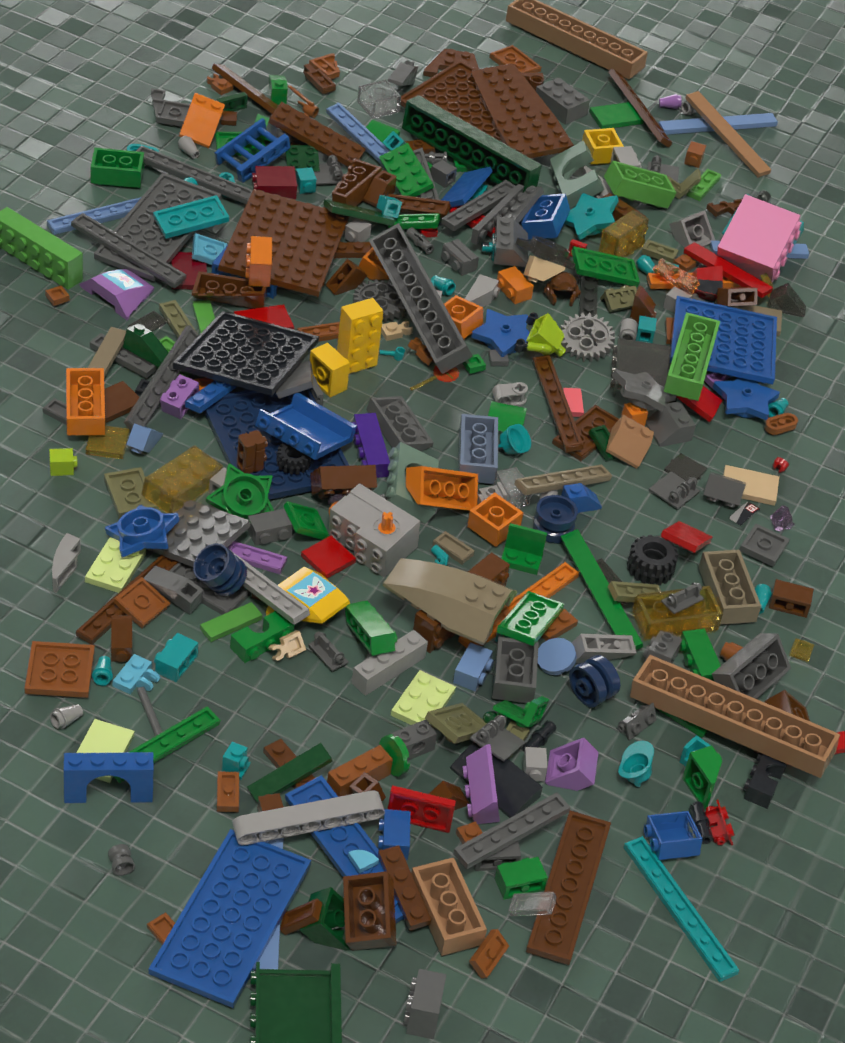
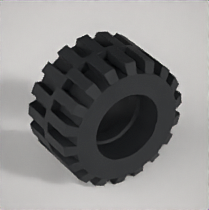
M641 536L640 539L637 538L631 545L627 569L630 571L631 576H635L634 579L640 580L643 584H665L674 575L679 556L677 548L673 547L674 544L672 542H668L666 539L660 538V536Z

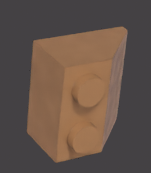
M622 415L612 427L606 452L637 469L652 443L654 432L633 419Z

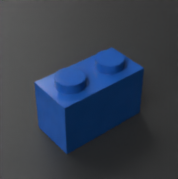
M384 809L385 814L383 818H379L378 831H382V836H378V849L384 850L399 845L405 860H408L411 811Z

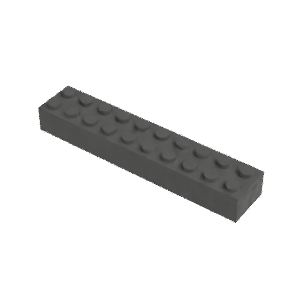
M398 223L370 239L369 241L440 372L443 374L473 357L400 224Z

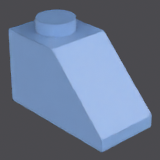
M134 423L126 445L131 446V450L136 453L142 454L143 451L149 453L162 438L163 433Z

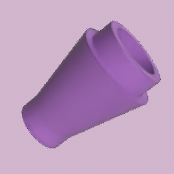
M674 94L659 98L660 107L678 109L682 105L681 95Z

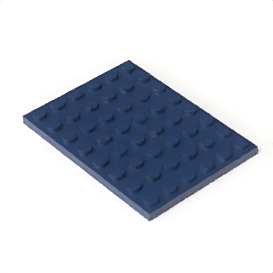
M310 389L298 392L316 402ZM253 390L229 393L204 410V413L228 464H232L238 469L237 450L239 435L249 434L251 431L258 430L262 436L266 437L268 446L265 447L267 460L264 461V468L257 472L253 471L250 474L254 476L272 475L268 493L269 500L312 491L310 473L319 467L350 466L341 448H338L316 460L311 458L309 469L305 470L304 473L300 471L296 475V472H293V474H290V471H287V473L283 472L284 469H279L276 460L278 447L282 443L285 444V442L258 428L255 424L260 409L268 413L275 412L290 405L294 394L278 398L276 392L272 396Z

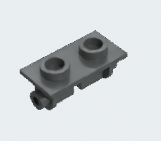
M692 583L686 589L670 594L661 602L673 614H676L704 600L700 595L702 586L700 583Z
M318 631L314 634L315 641L309 643L308 646L331 671L349 663L344 654L339 652L326 638L325 633Z
M651 703L649 706H640L638 710L631 714V717L628 716L619 722L617 728L620 732L627 733L628 740L634 738L657 720L654 703Z

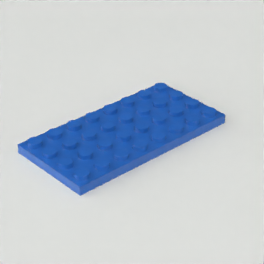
M230 829L148 969L149 974L233 1008L251 976V971H254L256 962H259L311 866V860L266 842L240 845L237 842L235 831Z

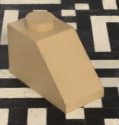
M530 255L523 275L528 276L527 280L537 283L538 280L545 281L565 270V267Z

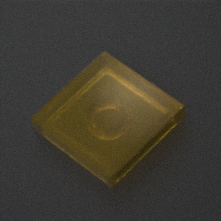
M105 426V435H89L86 454L123 459L130 429Z

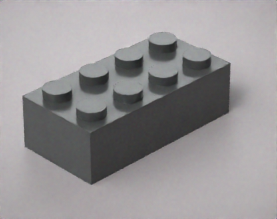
M759 633L714 671L712 676L715 682L757 699L787 673L791 666L779 635L775 633Z

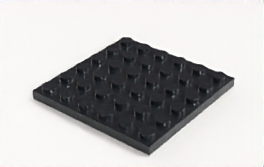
M222 311L173 362V369L272 396L306 358L310 350L319 343V336Z

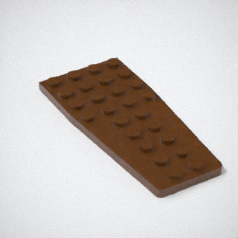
M514 64L486 67L471 71V79L497 134L504 144L529 158L562 153L574 146L555 115Z

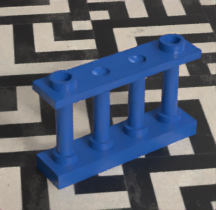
M262 118L214 152L216 163L220 165L227 161L236 168L238 180L243 183L252 177V173H255V166H267L289 150L290 141L289 136L285 133L276 138L268 132L265 119ZM263 135L272 143L265 147L255 139ZM250 143L259 152L252 155L244 147ZM238 152L248 160L240 164L231 156Z

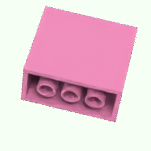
M745 194L718 245L717 255L761 281L772 285L774 279L777 280L780 275V267H784L787 261V254L793 250L794 240H798L801 231L799 229L802 224L800 222V215Z

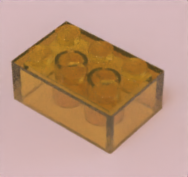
M632 210L603 230L599 252L624 258L631 255L645 244L649 219Z

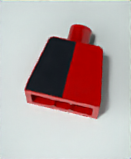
M723 266L695 269L692 277H684V287H692V293L698 294L699 298L715 301L717 299V288H723Z

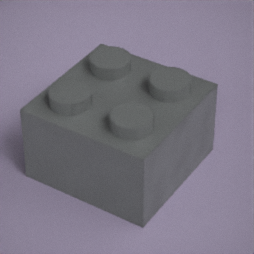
M419 969L417 978L412 977L403 1023L408 1024L406 1034L434 1039L447 974Z

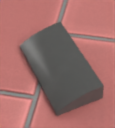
M402 396L370 398L367 411L369 413H376L381 432L392 448L396 447L400 442L419 451L433 446L434 442Z

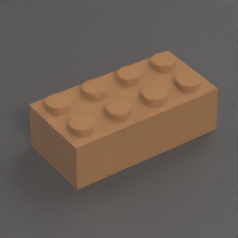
M454 857L412 868L411 874L431 917V924L428 926L441 956L480 946L485 939L487 928Z

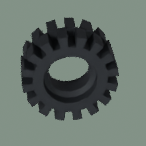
M282 443L278 447L276 462L280 470L284 469L283 472L287 473V471H290V474L296 472L297 475L300 471L304 473L305 470L309 469L311 457L286 443Z

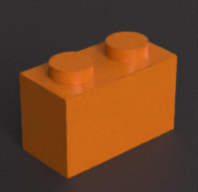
M515 266L498 271V288L514 304L532 299L534 285Z

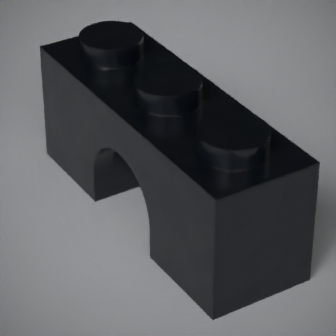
M759 752L756 760L759 764L753 765L750 773L752 779H747L743 788L744 791H747L744 799L768 809L778 785V781L768 776L781 780L787 764Z

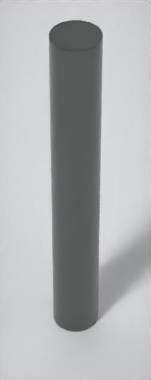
M139 687L137 689L138 695L153 732L157 736L163 731L145 687Z

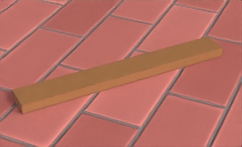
M699 91L686 95L685 99L757 177L770 174V167Z

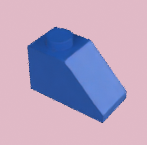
M582 483L563 486L561 496L573 501L578 508V513L602 509L596 494Z

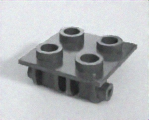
M330 155L327 163H319L320 172H314L317 179L316 185L338 184L342 181L343 172L336 156Z
M659 155L654 156L652 162H648L647 170L665 174L667 177L669 176L678 182L679 167L661 164L662 159Z
M672 471L649 488L651 492L677 509L700 492L696 488L697 479L695 477H689L685 481Z
M497 715L494 720L488 722L470 737L480 747L490 744L491 753L502 761H505L526 743L504 728L506 718L503 715Z

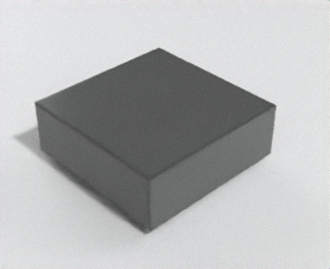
M489 350L488 355L491 366H508V355L501 357L496 350Z

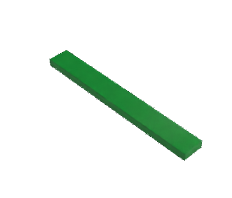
M577 529L562 535V543L613 634L631 635L635 649L643 648V643L620 602L614 601L608 588L609 583L579 530Z

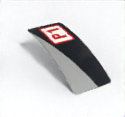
M747 502L735 511L729 519L741 526L760 508L751 502Z

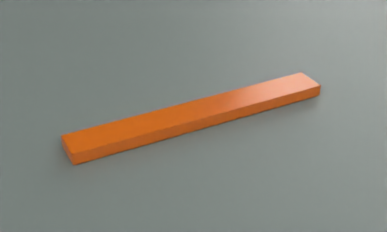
M564 562L516 596L509 607L504 605L494 621L492 633L486 643L496 637L498 625L528 591L550 598L577 579L579 572ZM459 637L458 642L468 648L470 642L481 647L483 646L465 637Z

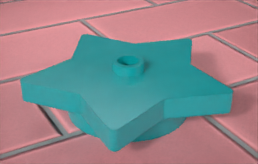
M582 193L576 207L570 210L564 224L576 229L579 240L586 236L601 233L607 228L616 227L612 212L619 202L618 196L597 199Z

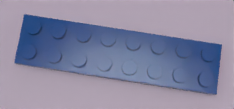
M322 775L285 794V800L290 806L338 797ZM359 823L310 832L343 877L384 872L380 860L379 864L359 873L349 859L348 852L353 850L368 851L379 859L378 848ZM394 895L395 921L397 923L403 920L404 916Z

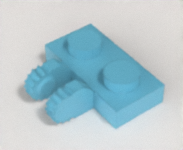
M134 654L114 678L112 686L130 695L136 687H145L146 691H150L153 688L152 682H158L160 675L151 669V661Z

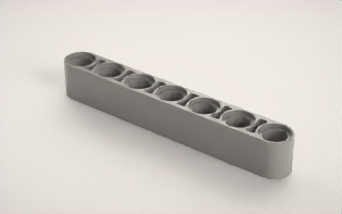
M367 791L242 815L235 818L232 824L238 844L248 845L376 820L385 814L379 792Z

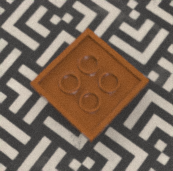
M32 641L25 694L88 698L95 645Z

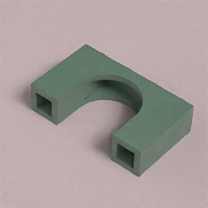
M584 140L550 159L553 177L556 183L559 184L557 188L560 194H566L570 208L577 205L582 193L594 196L605 190L595 170L577 179L569 180L576 170L594 161Z
M400 442L389 453L388 489L385 496L389 502L426 524L435 514L436 507L418 505L406 488V468L416 466L438 468L439 460Z

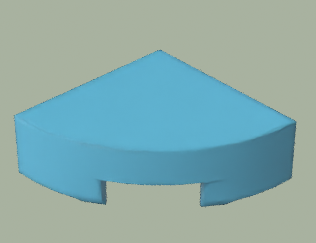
M353 850L348 852L349 859L359 873L379 864V859L368 851Z

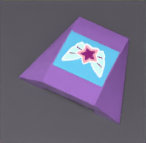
M127 269L105 272L80 283V287L89 294L97 293L114 305L115 312L126 320L130 318V314L138 309V305L144 302L154 291L152 285Z

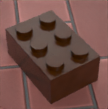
M376 465L322 466L310 473L312 496H318L319 499L329 498V495L343 498L345 495L350 494V491L359 483L371 491L377 488Z
M388 871L344 876L346 944L352 951L397 946L394 881Z

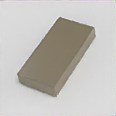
M446 531L433 540V546L438 545L449 557L461 565L474 556L475 550Z

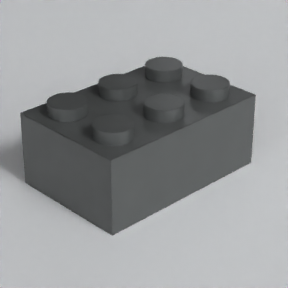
M559 77L536 87L537 94L563 124L566 125L588 114L590 99Z
M498 637L495 652L492 699L522 703L534 700L539 642L532 646L512 638Z

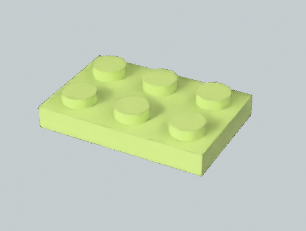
M109 538L87 572L85 582L119 593L128 585L146 555V549L144 548L128 556L121 557L120 542L114 538Z
M419 670L391 710V716L410 725L426 720L425 716L428 711L440 709L447 705L455 693L456 686Z

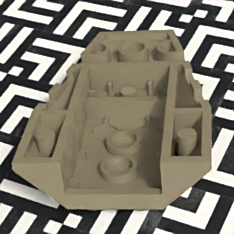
M403 558L399 560L383 583L386 589L401 599L410 601L412 603L411 606L426 612L427 617L433 621L435 619L439 621L446 630L483 646L491 635L494 621L504 605L509 607L517 594L516 590L470 572L437 563Z

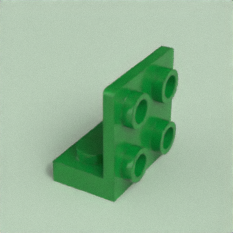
M510 523L501 559L510 564L509 568L537 575L543 557L547 533Z
M541 696L528 702L524 709L504 700L495 704L493 710L497 711V715H503L506 719L511 718L515 720V724L527 728L541 721L550 699Z

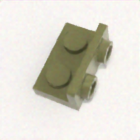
M626 285L615 290L613 288L607 289L600 297V300L606 302L609 313L631 309L637 292L636 286L629 287Z

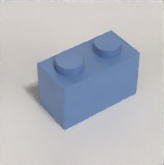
M470 642L455 669L453 683L476 692L479 684L483 685L485 682L486 671L490 672L494 663V660L491 659L493 651Z

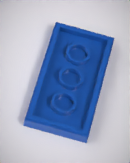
M491 167L465 172L441 200L450 201V208L465 205L493 172Z

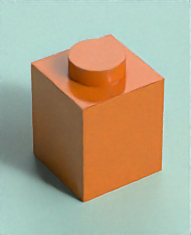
M633 403L624 404L622 415L633 419L645 427L648 411Z

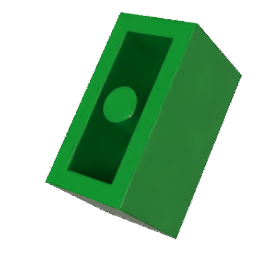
M539 857L497 865L494 879L503 900L545 891L548 877Z

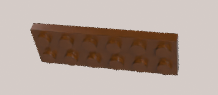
M283 102L279 104L268 123L328 156H336L337 161L347 167L352 166L354 158L360 160L366 150L360 144L349 140L347 137L340 135L331 128L322 125L317 120L306 116L304 113Z

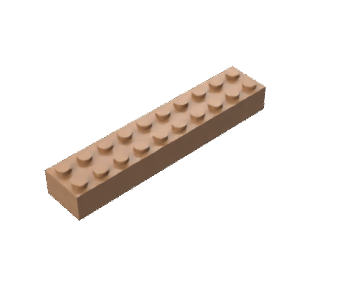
M515 0L508 5L507 22L535 34L537 37H541L550 43H554L575 55H579L588 61L594 62L598 66L608 70L611 68L615 69L624 78L631 79L645 67L647 51L538 0Z
M649 655L632 682L630 697L648 705L654 703V707L819 778L824 774L837 750L840 734L652 655Z

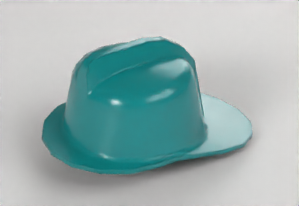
M520 424L509 426L507 430L500 434L498 448L502 447L510 455L527 452L531 448L530 435L525 427Z
M637 741L629 745L623 753L618 772L621 777L626 778L629 782L635 784L636 787H640L642 782L648 780L652 775L653 745L648 741Z

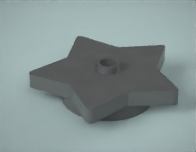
M615 369L612 377L622 385V396L641 408L657 409L662 412L666 405L665 402L675 401L677 395L664 392L665 387L659 385L647 372L631 374Z

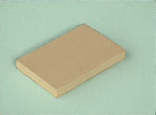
M725 465L724 476L746 482L742 499L775 506L780 476Z

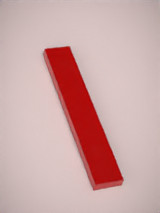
M695 242L684 248V254L707 267L723 266V276L741 287L758 288L757 296L760 298L770 294L773 290L772 286Z

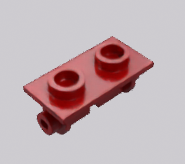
M716 800L718 806H708L705 811V815L710 821L709 826L717 825L710 828L713 840L717 845H723L725 841L730 840L732 846L731 837L735 836L731 823H726V819H729L726 807H721L719 800Z

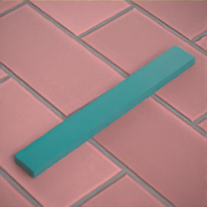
M642 836L625 843L623 848L717 980L722 982L738 975L739 969L663 863L658 860L645 838Z

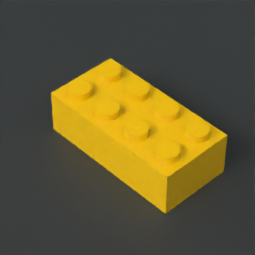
M374 298L341 307L337 351L350 362L349 374L377 366L383 309Z

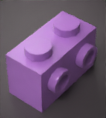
M179 374L176 380L171 382L167 392L163 393L160 398L162 411L182 419L188 411V408L185 407V401L200 391L199 382Z

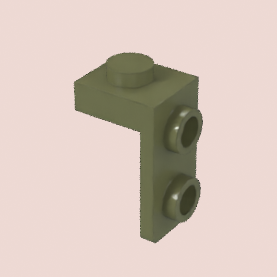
M696 169L681 184L668 176L676 191L675 197L680 199L694 185L700 182L701 173L699 169Z

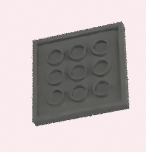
M188 499L173 512L178 513L180 520L167 533L169 548L145 549L193 567L196 556L202 549L214 543L228 547L250 527V522L247 519Z

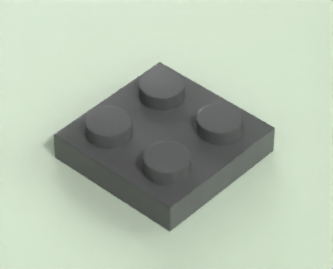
M755 524L739 550L774 567L788 546L790 539Z

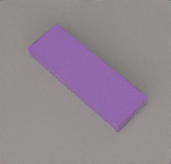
M236 541L232 542L228 549L251 566L276 574H281L287 562L286 556Z

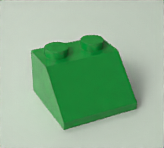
M712 745L690 752L682 778L696 800L703 803L704 810L708 807L722 764L720 754L715 751Z

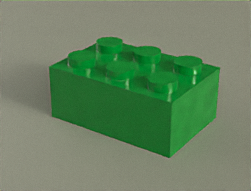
M94 148L91 162V183L141 188L144 171V152Z

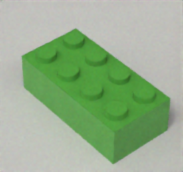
M612 161L604 175L613 195L625 197L631 201L637 200L643 204H652L658 208L668 209L676 195L674 187L665 174Z

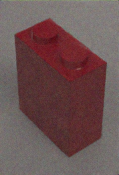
M255 166V173H252L253 189L277 194L289 199H296L297 180L294 166Z

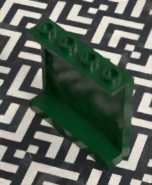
M256 962L255 971H251L250 985H255V992L250 994V1006L255 1007L254 1014H250V1028H254V1035H250V1043H342L340 964L331 963L330 970L260 969V962Z

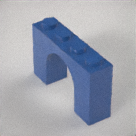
M153 752L64 753V803H86L87 785L93 779L101 776H117L126 780L131 787V802H153Z

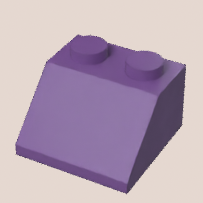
M585 738L550 750L545 783L550 786L575 791L594 785L599 752Z

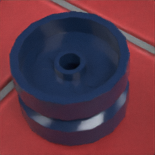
M545 496L537 503L533 529L546 532L547 542L561 543V536L575 529L578 508L573 501L564 496Z
M601 655L590 657L584 663L573 667L569 673V681L574 694L588 707H596L620 691L621 685L617 670L607 658Z

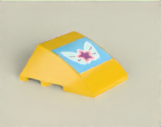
M306 567L301 568L278 584L280 588L309 609L310 615L301 621L324 623L350 604V600L325 576ZM269 605L266 610V616L275 611Z

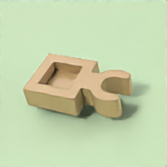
M404 321L399 325L397 322L382 324L381 333L386 341L402 338L403 334L410 335L413 331V327H409V321Z
M294 631L279 638L280 645L272 644L269 646V650L277 649V655L272 657L273 660H281L284 655L290 658L306 650L300 631Z

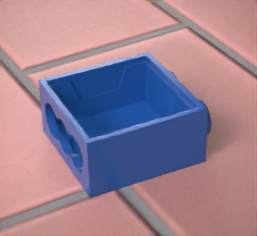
M689 811L647 816V823L644 825V835L648 837L651 850L656 853L658 860L700 855L702 837ZM689 825L692 828L693 834H695L696 838H693L692 832H690Z

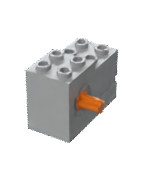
M360 483L350 491V494L345 495L340 501L334 502L329 508V536L332 535L348 549L353 550L354 556L359 563L364 564L373 572L383 577H386L394 569L401 558L405 559L418 547L420 520Z

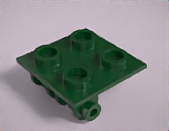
M290 145V149L285 153L287 166H294L295 172L296 169L311 167L314 172H320L317 149L312 146Z

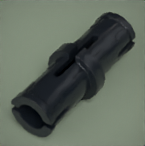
M547 720L540 729L532 733V737L522 746L523 751H525V747L539 748L545 745L549 736L556 731V725L552 721Z
M699 801L693 802V805H690L693 821L702 837V844H708L713 840L709 829V818L705 815L703 803Z

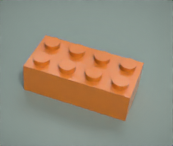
M66 368L67 435H105L104 368Z

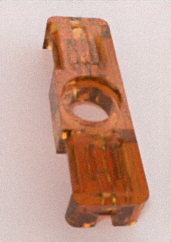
M660 259L658 265L653 267L655 274L661 275L678 288L681 287L687 290L689 294H692L700 285L696 277L664 259ZM680 274L677 279H672L673 275Z

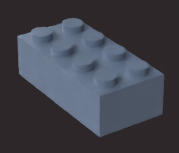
M462 414L459 428L458 471L478 474L479 483L495 484L498 469V417Z

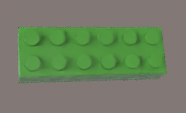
M6 207L0 211V248L68 290L83 281L82 252L12 209Z
M686 312L664 392L699 401L720 321Z

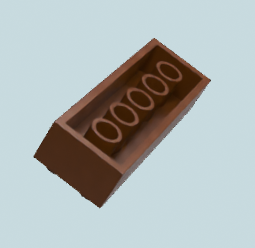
M491 552L468 572L506 586L510 564ZM419 610L415 614L413 630L428 641L426 650L428 653H431L436 648L439 649L444 641L455 635V633L443 628L436 619L433 621L427 617V613L423 610Z

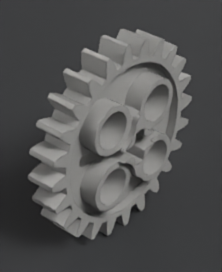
M582 312L580 317L575 314L574 318L569 316L568 321L564 320V324L560 327L564 333L561 345L566 349L565 353L570 352V357L576 355V360L582 357L584 362L586 358H589L592 362L594 357L596 360H599L600 356L605 358L606 353L610 354V350L613 349L615 343V332L612 331L613 326H609V321L603 322L604 317L597 319V314L591 317V313L585 316Z

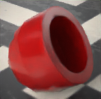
M777 457L773 463L774 470L778 468L779 473L784 472L789 466V463L781 457Z

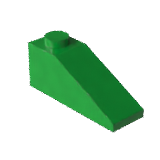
M269 75L270 99L277 105L281 102L287 104L288 87L285 76Z

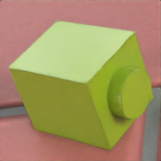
M73 448L49 449L50 475H74V467H77V456H73Z

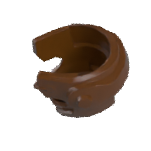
M564 271L553 276L548 281L546 288H544V293L553 306L557 301L554 290L567 291L572 295L569 306H573L575 299L581 293L574 276Z

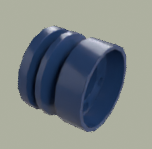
M218 543L208 545L202 549L196 556L193 565L195 576L221 596L231 595L239 590L247 576L245 563L227 547Z

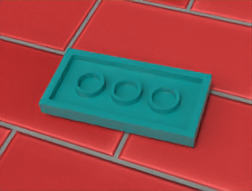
M217 195L153 212V217L165 239L229 222V215Z

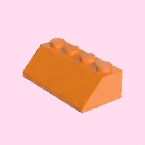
M426 466L407 467L406 488L418 505L470 511L477 506L478 474Z

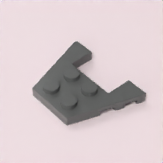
M151 88L156 122L182 127L190 104L164 100L166 90Z

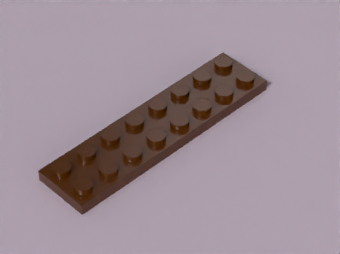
M569 811L527 945V953L570 965L611 822Z

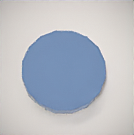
M564 638L549 639L538 648V665L543 672L549 675L562 674L561 672H568L576 663L575 647Z

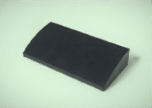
M475 742L450 766V769L468 784L469 779H464L463 766H467L466 757L482 748ZM492 754L498 809L511 818L541 797L543 787L508 758L502 761Z

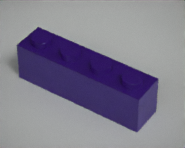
M376 413L354 414V419L351 423L357 425L354 434V444L358 446L357 454L358 458H361V465H376V477H388L390 460Z

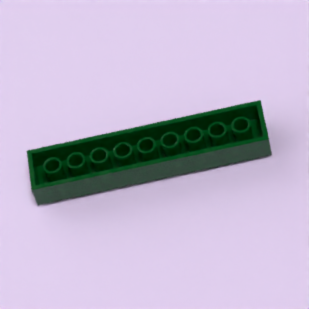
M419 95L406 101L402 129L438 150L447 152V155L473 170L491 167L493 172L488 178L497 184L507 180L515 186L518 184L523 185V193L530 186L537 187L542 167L538 162Z

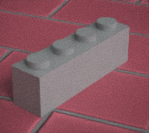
M415 630L409 632L397 640L395 651L373 655L353 667L352 684L362 694L368 695L423 660L426 656L428 641Z

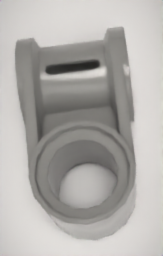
M525 383L497 384L492 389L495 402L513 406H523L526 403L525 394L528 392V386Z

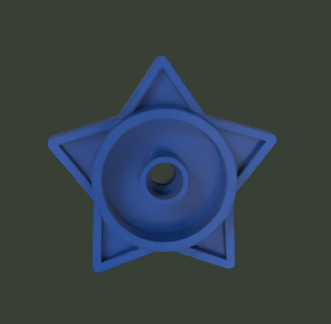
M487 309L485 323L473 330L471 337L483 341L488 348L496 350L501 357L515 353V343L518 339H524L528 343L526 341L530 333L526 329L528 315L506 316Z
M740 377L735 381H714L713 389L724 398L725 413L745 418L759 417L767 420L769 416L768 405L778 399L780 394L779 391L759 385L756 381Z
M139 505L136 509L125 513L117 523L106 526L105 531L107 535L120 542L121 557H125L144 548L168 549L167 533L180 519L178 513H161L158 509Z

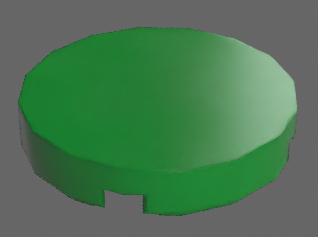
M388 734L381 738L379 745L392 757L391 774L398 777L407 773L410 768V763L407 764L409 752L400 737Z

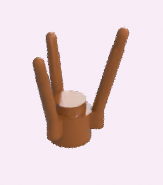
M288 85L289 89L306 102L305 104L300 100L298 101L303 106L304 114L314 119L318 115L319 107L315 106L313 102L291 85Z

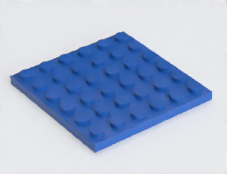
M682 296L676 297L670 363L672 362L687 312L720 321L707 371L773 385L775 380L777 317Z

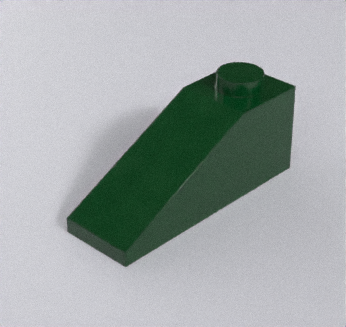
M136 324L126 329L123 348L160 367L169 352L154 333L141 324Z

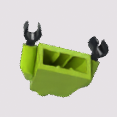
M532 312L526 320L528 325L533 326L526 340L528 343L520 338L516 341L514 350L520 353L524 348H527L528 351L539 352L544 356L555 353L558 357L562 356L566 352V349L561 345L564 333L556 321L553 320L549 313L539 318L537 313Z

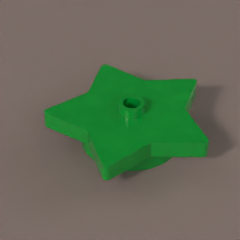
M228 464L223 486L208 495L205 501L221 511L247 520L248 516L274 511L268 499L272 475L254 476L242 472L232 464Z

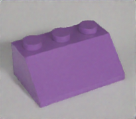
M488 744L466 757L467 766H463L464 779H469V785H465L466 798L471 797V804H467L468 815L473 817L474 822L476 821L477 824L500 822L491 746Z

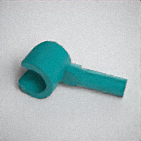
M397 347L395 351L380 350L381 355L394 356V359L397 361L402 360L405 353V348Z

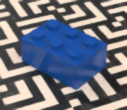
M566 194L540 196L522 221V227L528 233V239L538 240L558 237L570 212Z

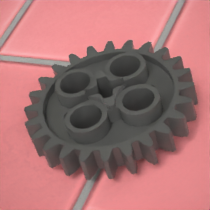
M375 279L373 283L368 280V284L363 282L362 286L358 285V288L354 291L353 303L374 298L383 309V319L385 322H387V318H390L392 321L394 317L399 319L400 315H404L405 311H407L396 289L391 285V281L385 283L383 279L381 282Z

